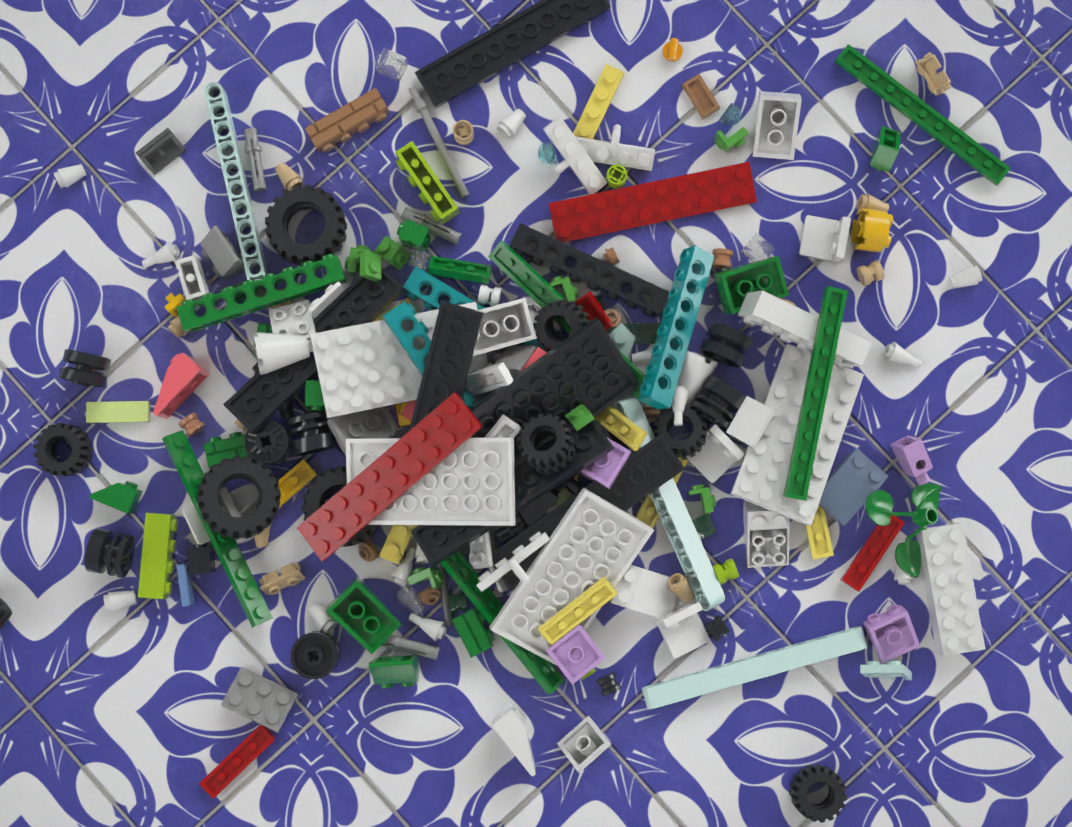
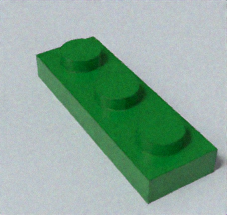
M431 256L428 266V274L437 277L455 278L456 280L473 281L480 284H489L492 272L491 265Z

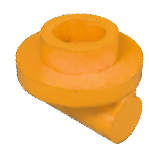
M671 38L670 42H667L662 50L663 57L670 62L678 61L683 53L682 46L678 43L677 38Z

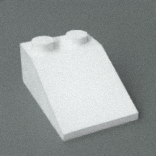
M759 91L753 157L794 160L802 101L800 94Z
M630 565L615 587L618 594L609 602L662 618L672 613L677 596L668 588V579L670 577Z
M512 704L493 720L492 727L533 777L536 774V766L525 720L526 715L519 706L515 708Z

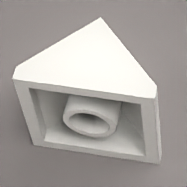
M746 396L726 433L736 440L755 448L776 411Z
M587 716L557 744L580 773L611 745V742L597 724Z

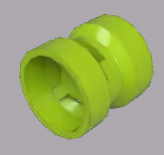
M619 164L611 166L607 171V185L612 189H619L625 185L627 179L626 169Z
M732 558L725 560V563L721 565H712L720 585L726 583L729 579L739 578L737 567Z

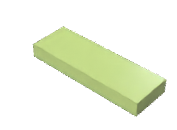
M150 401L86 402V423L150 422Z

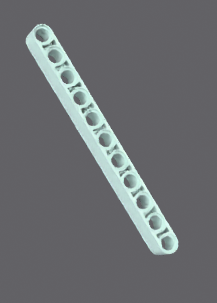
M211 82L205 87V97L247 280H254L255 282L261 280L263 275L268 274L228 97L219 83ZM214 91H220L217 97H212ZM219 110H225L221 117H216ZM229 129V133L226 136H221L223 130ZM228 149H234L230 156H225V152ZM238 168L237 174L230 176V170ZM236 188H243L240 195H234ZM247 207L245 214H238L240 208ZM247 226H251V232L247 235H244V228ZM256 246L255 253L249 255L247 253L248 248ZM259 265L261 267L260 272L252 274L253 267ZM265 288L264 293H262V294H257V296H258V297H263V296H265V294H266V288Z
M633 394L622 397L612 404L614 408L648 433L639 449L655 438L641 404ZM629 447L631 453L633 454V453L635 452V450H632V449ZM672 478L650 493V496L696 601L700 602L704 611H708L723 603L725 595Z
M862 626L854 627L648 685L642 688L647 709H654L867 648V643Z

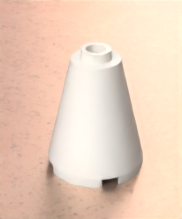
M253 333L260 375H265L310 357L309 353L313 352L311 340H307L306 336Z
M694 351L686 352L677 386H683L685 390L689 391L686 404L691 405L717 367L718 361H714Z

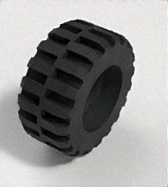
M297 185L293 186L292 191L287 189L282 191V197L276 196L273 199L275 204L273 207H268L267 212L269 216L265 217V224L267 225L265 232L271 246L287 262H292L296 266L301 267V264L306 261L313 260V262L322 260L321 257L333 254L335 256L334 253L336 251L340 252L343 247L341 243L346 240L347 236L345 233L347 223L344 212L330 193L324 192L319 187L313 188L311 185H304V188H300ZM304 209L319 211L325 220V228L322 235L309 244L294 242L288 234V225L291 218L297 212Z
M233 456V459L225 458L219 464H214L210 467L208 473H205L199 485L198 507L202 519L209 525L212 531H216L225 538L231 537L232 539L239 540V538L248 539L256 534L258 535L271 525L279 509L281 493L277 478H274L270 468L263 466L264 463L259 460L256 462L247 456L246 458H240V456ZM246 479L252 482L258 489L260 500L258 507L252 514L237 518L226 514L219 504V493L221 488L230 480Z
M346 467L327 469L324 473L314 477L315 480L309 483L307 486L308 490L302 498L304 500V506H302V512L305 515L304 521L325 504V500L330 492L347 485ZM366 525L342 547L354 546L366 541L370 536H373L380 525Z

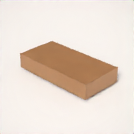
M700 74L682 83L683 90L702 120L720 110L721 107Z

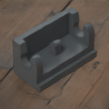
M166 128L138 150L136 154L146 167L156 175L184 153L186 149L171 130Z

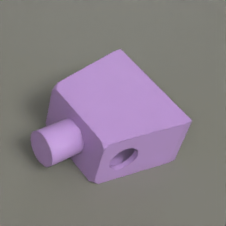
M907 435L890 444L906 475L915 477L918 485H923L930 481L927 471L931 470L933 466L921 438Z

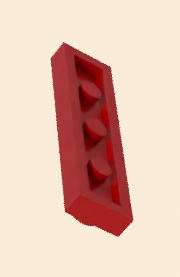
M891 515L889 525H876L840 580L857 592H860L905 522Z
M259 725L199 785L214 799L277 738L266 727Z

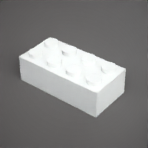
M526 298L478 310L484 312L473 356L536 339Z

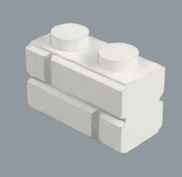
M193 255L175 261L186 300L194 299L196 301L202 299V295L210 293L199 258Z

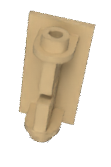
M929 52L923 56V59L916 60L915 63L919 74L926 79L928 89L935 96L944 94L945 91L952 87L950 85L951 80L944 70L937 74L936 70L942 66L935 54L932 55Z
M292 562L281 567L282 575L280 576L276 570L263 575L259 579L260 589L266 595H273L287 586L297 585L301 580L305 579V576L299 571L301 570L299 563L294 564Z

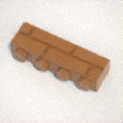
M374 88L307 126L305 130L318 152L323 151V153H327L334 148L336 143L340 141L344 143L352 138L351 135L357 131L359 133L366 131L371 123L375 121L379 123L385 120L389 110L378 90Z

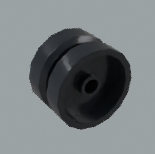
M711 322L706 332L710 339L703 340L699 351L722 364L741 368L745 360L741 352L748 351L753 340L736 329Z
M65 349L62 360L65 363L75 365V368L61 367L58 378L72 381L71 383L77 385L105 388L107 377L103 374L95 373V370H109L111 359Z
M312 631L301 636L294 643L291 649L290 661L294 670L300 676L307 679H320L330 674L337 667L341 657V649L338 641L331 634H326L324 631ZM314 651H317V652H318L317 656H318L319 658H315V657H314V655H313V652H314Z

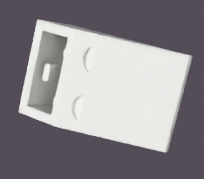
M744 501L743 519L747 568L789 565L790 518Z

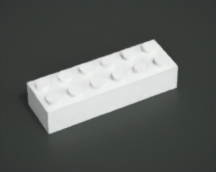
M765 291L747 293L738 314L739 317L744 318V323L751 326L756 324L762 327L761 330L771 335L775 333L784 342L791 343L792 341L798 344L797 347L807 352L809 350L812 351L819 317ZM841 328L833 365L845 368V366L849 368L862 366L872 343Z
M953 523L927 527V530L921 531L916 535V538L920 545L921 567L936 654L946 656L985 650L963 523Z

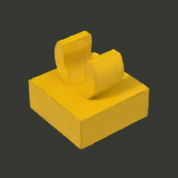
M170 293L165 297L169 302L165 309L176 318L179 316L176 307L182 305L181 302L185 301L186 298L180 293L176 297L173 293Z

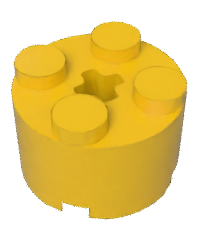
M860 208L856 213L859 215L858 220H853L851 228V243L856 245L853 246V249L879 253L884 247L888 248L891 243L889 229L893 222V215L888 214L886 211Z

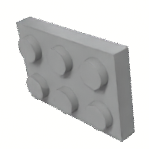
M386 406L335 416L327 421L345 455L346 439L390 438L394 436L396 430H400Z
M241 666L221 706L279 733L298 694Z

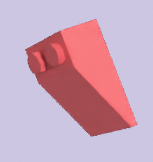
M183 352L175 355L170 361L171 365L167 368L153 412L156 416L168 419L210 375L193 357Z

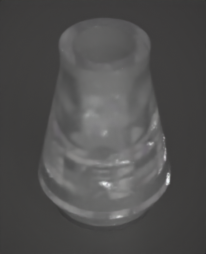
M408 584L403 586L395 595L398 598V602L416 615L420 614L426 607L413 586L410 587Z

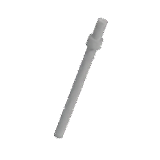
M416 86L409 88L408 90L415 102L414 107L417 113L421 114L461 197H467L469 192L427 110L428 106L425 100L421 98Z

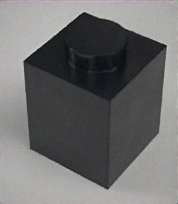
M204 543L202 545L195 544L194 549H188L190 575L216 572L214 547H207V543Z

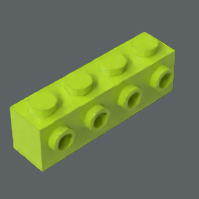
M413 141L395 152L398 158L395 161L401 171L406 170L409 175L407 180L413 188L417 186L421 192L418 196L424 205L427 203L432 208L430 213L436 222L440 220L442 224H445L460 214L457 205Z
M145 514L138 589L139 598L167 599L172 593L173 585L170 582V575L174 572L172 554L176 551V540H174V532H177L178 529L176 515Z

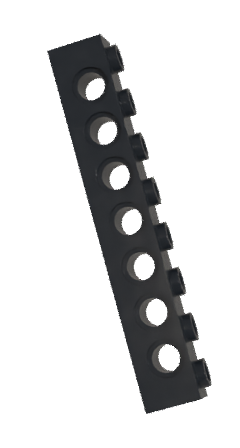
M522 223L519 224L510 243V247L521 258L526 256L535 265H546L555 274L560 275L563 273L569 276L572 282L578 284L583 282L587 284L588 289L594 292L600 290L606 293L605 296L611 300H622L625 302V306L631 309L637 307L643 310V314L648 317H659L667 301L669 291ZM530 242H535L539 247L535 251H530L527 245ZM548 251H555L557 257L552 260L548 259L546 253ZM572 259L576 265L573 268H567L564 262ZM585 268H592L595 274L587 277L583 274V270ZM609 276L612 278L613 283L608 286L604 285L602 278ZM629 285L632 292L624 294L621 292L620 287ZM643 293L648 294L650 301L643 303L639 295Z

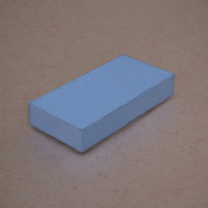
M189 563L177 565L182 607L194 605L195 600Z

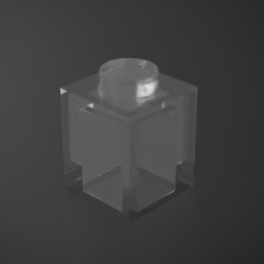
M384 48L382 53H378L375 65L378 73L400 82L408 66V61L406 57Z
M756 233L740 253L750 261L755 262L774 257L772 252L776 248Z

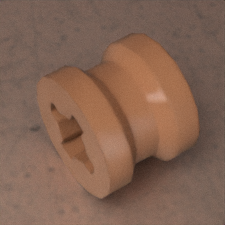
M721 248L713 249L712 254L715 257L712 267L718 269L731 268L730 258L733 256V251Z
M196 412L189 414L179 423V426L186 430L188 438L197 435L206 426L204 422L198 420Z

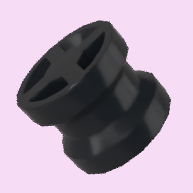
M719 615L714 617V621L711 623L707 622L704 624L716 642L720 640L723 634L730 633V630Z
M615 672L606 674L596 680L597 685L601 686L602 696H607L622 688L620 683L616 682Z

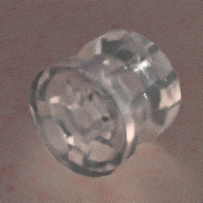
M412 249V258L408 261L407 265L427 271V262L431 259L432 255L418 249Z

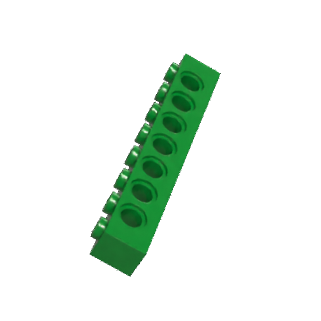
M328 254L321 257L322 260L317 262L311 260L302 263L301 267L295 269L293 267L281 270L282 273L274 275L270 273L263 275L261 280L255 282L254 280H247L241 283L242 286L223 288L221 293H207L201 296L202 299L196 301L194 299L181 302L182 305L176 307L183 331L192 333L325 290L331 284H336L337 282L341 284L347 283L341 261L337 255ZM319 269L327 270V273L323 278L317 277V271ZM300 275H306L307 277L304 284H297V278ZM285 281L287 284L286 288L278 291V283ZM260 288H266V294L263 297L257 296ZM246 294V301L238 304V296ZM223 300L226 301V307L223 310H218V303ZM205 307V315L198 317L197 312L199 308Z

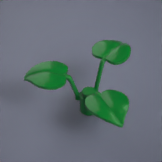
M926 483L913 488L911 502L917 507L915 512H893V500L883 490L872 492L866 499L867 514L876 525H889L892 515L912 516L914 524L920 526V528L905 538V542L899 543L895 549L897 565L914 578L919 576L922 557L920 545L917 541L911 539L921 531L927 530V525L935 524L938 521L937 510L942 487L936 484Z

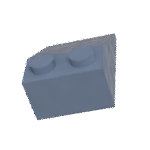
M856 448L845 456L828 477L819 506L838 523L845 526L866 503L867 496L877 491L888 475Z

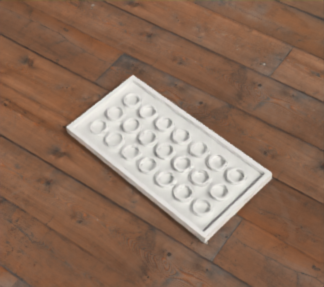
M476 302L459 305L478 310ZM439 309L414 315L418 322L422 321L429 332L426 334L430 340H432ZM405 319L402 321L401 327L404 331L409 332L412 329V323ZM384 320L310 334L327 418L417 400L422 376ZM417 337L414 339L413 345L416 349L420 350L424 346V341L422 338ZM486 353L473 356L469 373L484 369L489 365Z
M786 344L764 402L765 406L776 412L755 448L748 445L731 495L810 526L812 525L864 374L847 367L841 368L833 365L807 499L804 501L784 497L783 494L812 354Z
M514 437L469 438L368 525L514 526ZM401 438L346 439L347 484Z
M583 488L550 536V540L546 542L527 570L526 574L529 579L524 583L519 582L490 625L491 631L557 665L546 651L551 645L537 628L605 576L615 588L653 533V528ZM601 608L580 623L585 631Z

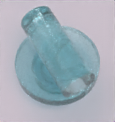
M731 103L719 118V121L731 126L737 124L741 118L740 107Z
M552 142L541 144L538 150L540 161L545 164L557 163L558 159Z

